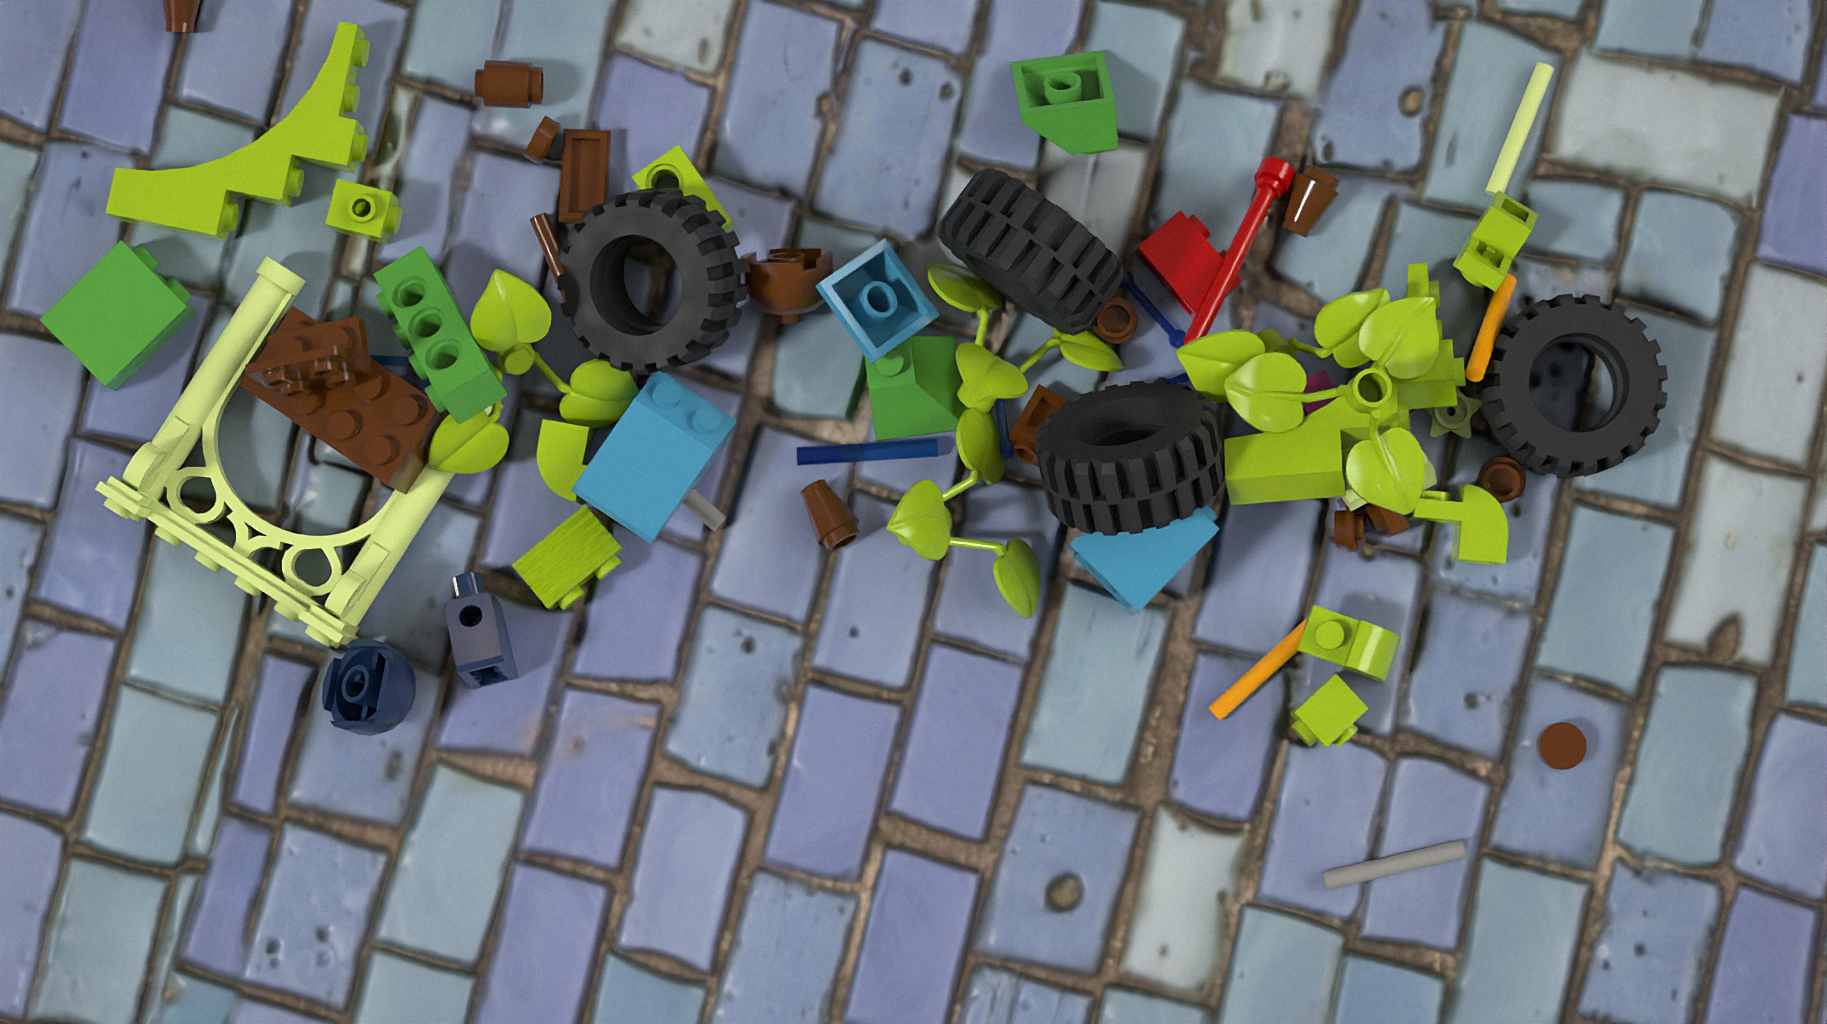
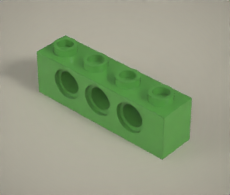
M422 245L373 274L382 290L375 297L390 320L394 317L397 318L398 322L391 327L405 350L413 348L415 353L410 355L408 359L422 381L429 378L431 385L424 389L439 413L447 409L459 425L508 396L482 346L473 338L470 325L444 277Z

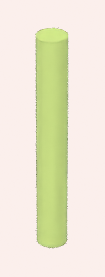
M1537 62L1485 189V192L1493 197L1498 190L1505 193L1554 72V68L1548 64Z

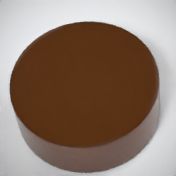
M545 115L528 144L524 157L536 164H542L560 132V123Z
M1558 722L1546 726L1540 732L1536 742V749L1539 758L1545 765L1557 770H1567L1574 768L1583 760L1587 744L1579 728L1570 723Z

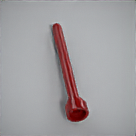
M1275 157L1262 159L1254 175L1255 190L1257 192L1184 337V345L1208 334L1273 200H1277L1281 195L1288 193L1296 177V172L1287 162Z

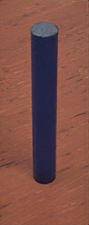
M937 438L796 447L797 465L938 457Z

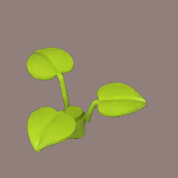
M949 264L926 265L924 271L928 273V280L943 300L961 310L977 312L980 318L975 344L962 343L958 346L955 353L958 369L963 380L957 396L968 408L973 407L977 412L987 413L991 410L997 398L1012 399L1025 395L1028 390V382L1023 373L1051 349H1060L1067 360L1084 368L1109 372H1122L1125 368L1113 348L1097 337L1090 328H1087L1085 332L1071 336L1070 334L1060 332L1054 327L1052 331L1055 337L1048 339L1018 367L1001 360L999 356H994L983 347L990 318L988 310H998L1002 303L997 291L979 275L966 268Z
M495 269L486 290L474 307L470 320V329L473 338L479 345L493 351L497 361L492 366L501 383L504 372L519 375L528 371L531 365H535L559 391L567 393L560 402L559 411L568 423L594 429L608 426L620 420L640 392L628 370L623 372L612 368L609 364L610 359H592L574 370L570 378V384L563 382L541 359L539 353L533 350L531 343L542 339L550 328L552 318L547 302L537 290L524 280L508 272ZM501 400L492 405L488 416L483 410L459 425L452 415L449 414L439 425L428 450L429 466L440 472L473 474L485 471L496 465L503 458L509 444L506 428L496 422L501 414Z
M1381 286L1370 291L1341 295L1327 303L1317 315L1314 324L1315 339L1322 348L1301 343L1295 337H1291L1286 341L1281 333L1275 329H1263L1256 334L1243 329H1232L1193 340L1178 348L1176 356L1184 367L1193 387L1209 401L1216 403L1228 402L1223 390L1224 380L1250 359L1260 354L1269 352L1284 353L1293 357L1296 361V351L1320 358H1326L1333 354L1334 359L1340 366L1344 368L1357 367L1370 361L1358 349L1357 340L1360 327L1372 312L1391 302L1388 291Z
M1403 298L1390 302L1372 312L1360 327L1357 345L1363 356L1377 363L1374 368H1368L1358 373L1347 385H1340L1336 388L1314 393H1303L1307 384L1304 369L1293 357L1278 352L1264 353L1250 359L1224 380L1223 390L1233 410L1246 423L1267 433H1284L1298 427L1303 420L1304 414L1302 402L1310 403L1345 396L1348 405L1354 411L1368 413L1370 416L1368 433L1371 440L1358 442L1350 449L1347 455L1345 474L1351 489L1366 502L1396 513L1407 515L1414 510L1422 494L1425 479V461L1422 449L1416 438L1404 428L1394 427L1379 436L1378 424L1382 416L1379 407L1389 400L1392 393V383L1385 370L1395 379L1411 380L1422 376L1433 366L1439 351V333L1434 298Z
M973 407L968 408L959 419L956 431V444L963 463L968 469L972 470L969 477L943 493L930 480L915 482L898 503L886 529L897 535L899 541L904 546H911L917 554L928 561H936L943 558L949 545L995 552L999 557L994 562L993 573L1001 594L1021 617L1031 619L1038 603L1041 582L1038 560L1031 547L1018 537L1009 539L1005 547L999 542L950 537L952 518L949 510L944 506V502L978 483L980 477L988 485L998 483L1006 465L1005 443L996 421L989 412L980 413Z

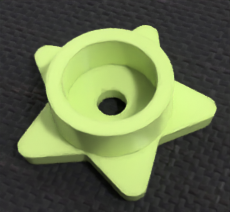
M1457 386L1458 405L1425 408L1433 417L1430 435L1435 438L1448 431H1452L1463 438H1470V418L1482 406L1481 400L1466 397ZM1449 407L1455 409V414L1453 416H1449L1447 414V409Z

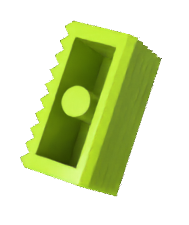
M585 504L514 562L512 566L548 609L553 610L559 605L564 611L585 594L581 586L596 575L599 580H602L622 563L617 556L624 551V548L591 508Z

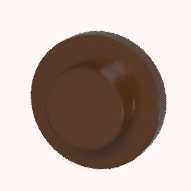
M1118 297L1109 298L1092 321V330L1097 337L1107 344L1118 345L1125 343L1137 330V312L1127 300Z
M1498 455L1488 459L1482 465L1478 475V484L1480 488L1489 492L1499 503H1506L1516 499L1523 492L1526 484V473L1521 463L1514 458Z
M1347 506L1346 510L1335 511V544L1337 548H1347L1348 552H1357L1358 543L1366 542L1365 514H1357L1356 509L1350 511Z

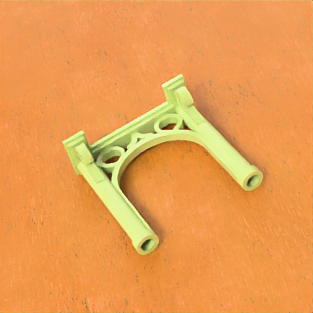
M265 256L256 270L260 275L152 442L145 443L135 453L126 467L122 479L110 476L106 483L100 481L95 490L107 496L103 505L113 512L140 522L143 517L158 525L154 532L156 535L178 548L184 541L198 550L194 557L197 561L219 573L222 566L238 576L234 582L235 585L257 598L262 592L266 593L278 601L274 606L276 611L296 623L302 620L308 624L305 630L306 634L327 647L331 645L338 648L340 644L348 645L350 641L359 639V637L355 636L360 628L358 624L455 473L436 471L427 463L406 495L394 490L383 508L366 523L347 532L327 536H308L278 528L255 514L239 498L230 485L221 465L218 450L220 420L227 403L246 375L245 365L254 363L268 341L267 335H271L306 283L305 280ZM492 405L484 409L487 416L491 412ZM202 435L206 467H185L179 470ZM195 477L211 479L216 491V502L210 511L198 514L182 503L180 490L188 479ZM166 489L170 507L160 501ZM227 505L233 511L227 518L236 529L234 547L199 526V524H210L219 520L226 513ZM250 526L266 536L252 538ZM368 538L354 562L344 574V564L336 548L352 545ZM284 543L294 545L285 552L282 559V572L286 580L257 563L251 557L264 548H275L282 551ZM322 549L332 566V574L325 584L313 587L297 576L295 561L304 551ZM329 595L325 605L314 599V597Z

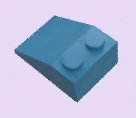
M661 371L656 372L634 398L577 480L571 492L652 544L722 453L737 421Z

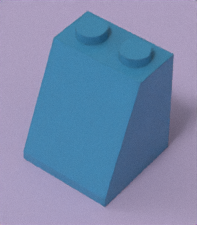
M1206 505L1203 509L1196 508L1192 516L1182 521L1176 519L1170 522V526L1156 529V527L1144 529L1143 533L1130 535L1129 532H1121L1117 536H1104L1101 532L1086 533L1076 537L1066 548V551L1134 615L1217 533L1219 528L1213 523L1217 515Z

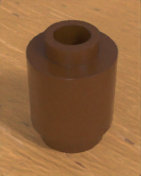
M486 60L484 69H476L475 97L483 98L484 107L530 109L531 104L542 105L544 92L543 67H532L531 62Z

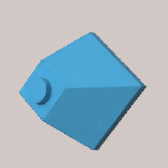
M885 238L815 286L871 364L940 316Z

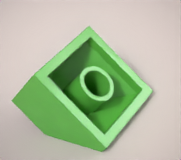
M1103 50L1010 62L1022 123L1071 155L1083 153L1093 155L1107 150L1118 149L1116 104Z
M910 336L872 364L864 355L876 441L957 431L959 419L966 410V406L957 396V392L963 383L955 355L958 348L957 336Z

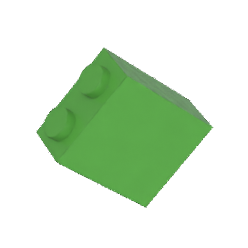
M122 240L39 319L105 387L115 391L132 377L197 313L187 303L193 297L190 292L173 276L166 282L155 270L160 262L143 245L139 243L133 248Z

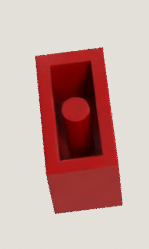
M1180 210L1137 246L1135 254L1193 320L1227 252L1222 250L1218 253L1206 240L1210 237V233L1205 225L1195 215L1192 214L1187 218ZM1236 275L1226 297L1242 283L1238 275Z

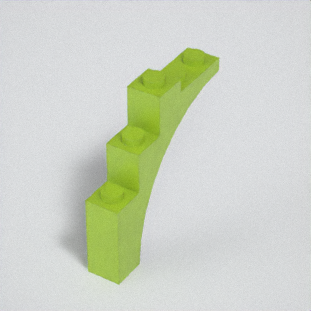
M339 21L329 55L311 88L283 120L258 140L225 157L188 168L148 171L115 167L105 213L117 221L226 242L228 231L233 232L239 218V205L235 204L236 197L291 208L293 196L299 197L303 186L304 170L299 169L300 163L355 173L357 162H364L369 143L368 135L363 134L365 128L356 119L348 118L349 112H356L359 103L360 86L355 85L358 68H365L369 57L370 42L365 40L366 34L357 24Z
M1428 263L1408 264L1406 298L1431 297L1435 299L1436 309H1441L1439 280L1429 281ZM1441 319L1436 320L1439 333V351L1429 371L1418 378L1399 380L1390 376L1385 370L1392 383V393L1389 400L1379 407L1382 413L1378 424L1379 436L1394 427L1410 431L1409 409L1458 405L1456 387L1466 386L1464 357L1454 358L1452 339L1443 340ZM1375 361L1370 368H1374L1377 362ZM1338 396L1331 403L1303 417L1299 426L1288 432L1278 434L1263 432L1224 439L1225 481L1230 505L1346 496L1345 464L1350 449L1358 442L1371 440L1368 433L1369 414L1354 411L1348 405L1345 396Z

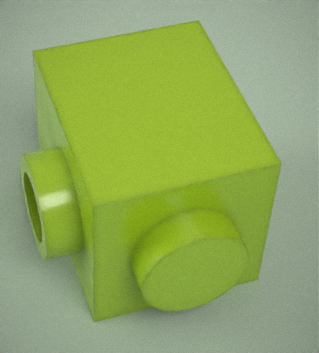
M337 179L325 225L334 232L387 245L390 233L396 235L400 228L403 208L398 206L399 199L392 192Z
M1330 674L1289 712L1296 720L1291 727L1310 747L1317 742L1323 748H1327L1331 743L1339 748L1358 731V728L1353 723L1369 708L1337 674Z

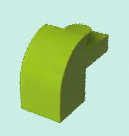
M1498 190L1459 251L1453 266L1459 269L1463 277L1473 285L1478 287L1487 286L1496 292L1505 279L1512 260L1532 232L1539 214Z
M542 419L537 446L539 472L544 482L553 492L571 503L581 505L582 498L571 491L588 466L594 431L586 426Z
M1463 484L1457 487L1456 502L1450 501L1451 493L1422 491V498L1419 499L1414 510L1408 514L1407 520L1454 524L1451 562L1491 566L1506 564L1508 522L1503 508L1489 492L1475 485Z
M1312 605L1296 651L1336 664L1338 668L1383 683L1386 682L1401 636L1369 622L1359 621Z

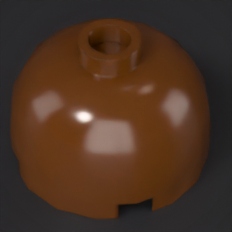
M795 247L770 249V255L767 256V259L758 261L756 252L740 256V258H745L748 271L740 274L741 283L748 285L747 300L760 312L775 315L777 323L790 324L804 321L803 313L816 310L825 302V299L815 286L833 274V252L828 251L821 256L820 248Z

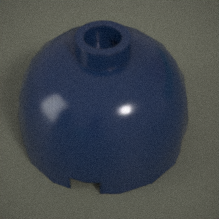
M366 637L352 640L348 645L344 646L350 648V650L344 655L342 660L334 657L328 667L322 690L323 708L331 712L334 721L330 722L334 727L367 736L391 731L403 722L411 710L416 695V677L413 667L399 650L388 644Z

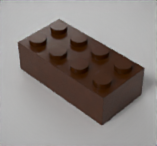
M292 306L274 334L321 323ZM268 343L255 362L270 359ZM370 356L372 375L356 378L355 385L345 388H329L327 385L310 388L311 393L309 395L298 398H284L280 393L271 388L264 387L262 383L247 375L244 377L240 385L384 484L405 495L428 463V450L432 438L439 425L450 414L447 409L439 413L427 394Z

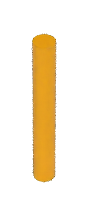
M1507 274L1497 291L1493 292L1465 370V376L1470 381L1479 382L1484 377L1494 344L1517 284L1516 278L1511 274Z
M1307 618L1208 707L1209 711L1220 722L1298 652L1296 650Z

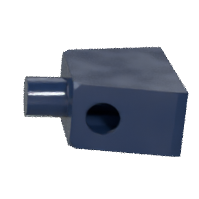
M468 572L455 576L453 583L457 599L444 603L457 673L473 690L518 679V672L500 602L492 592L484 591L480 572ZM481 619L479 624L473 626L477 620Z

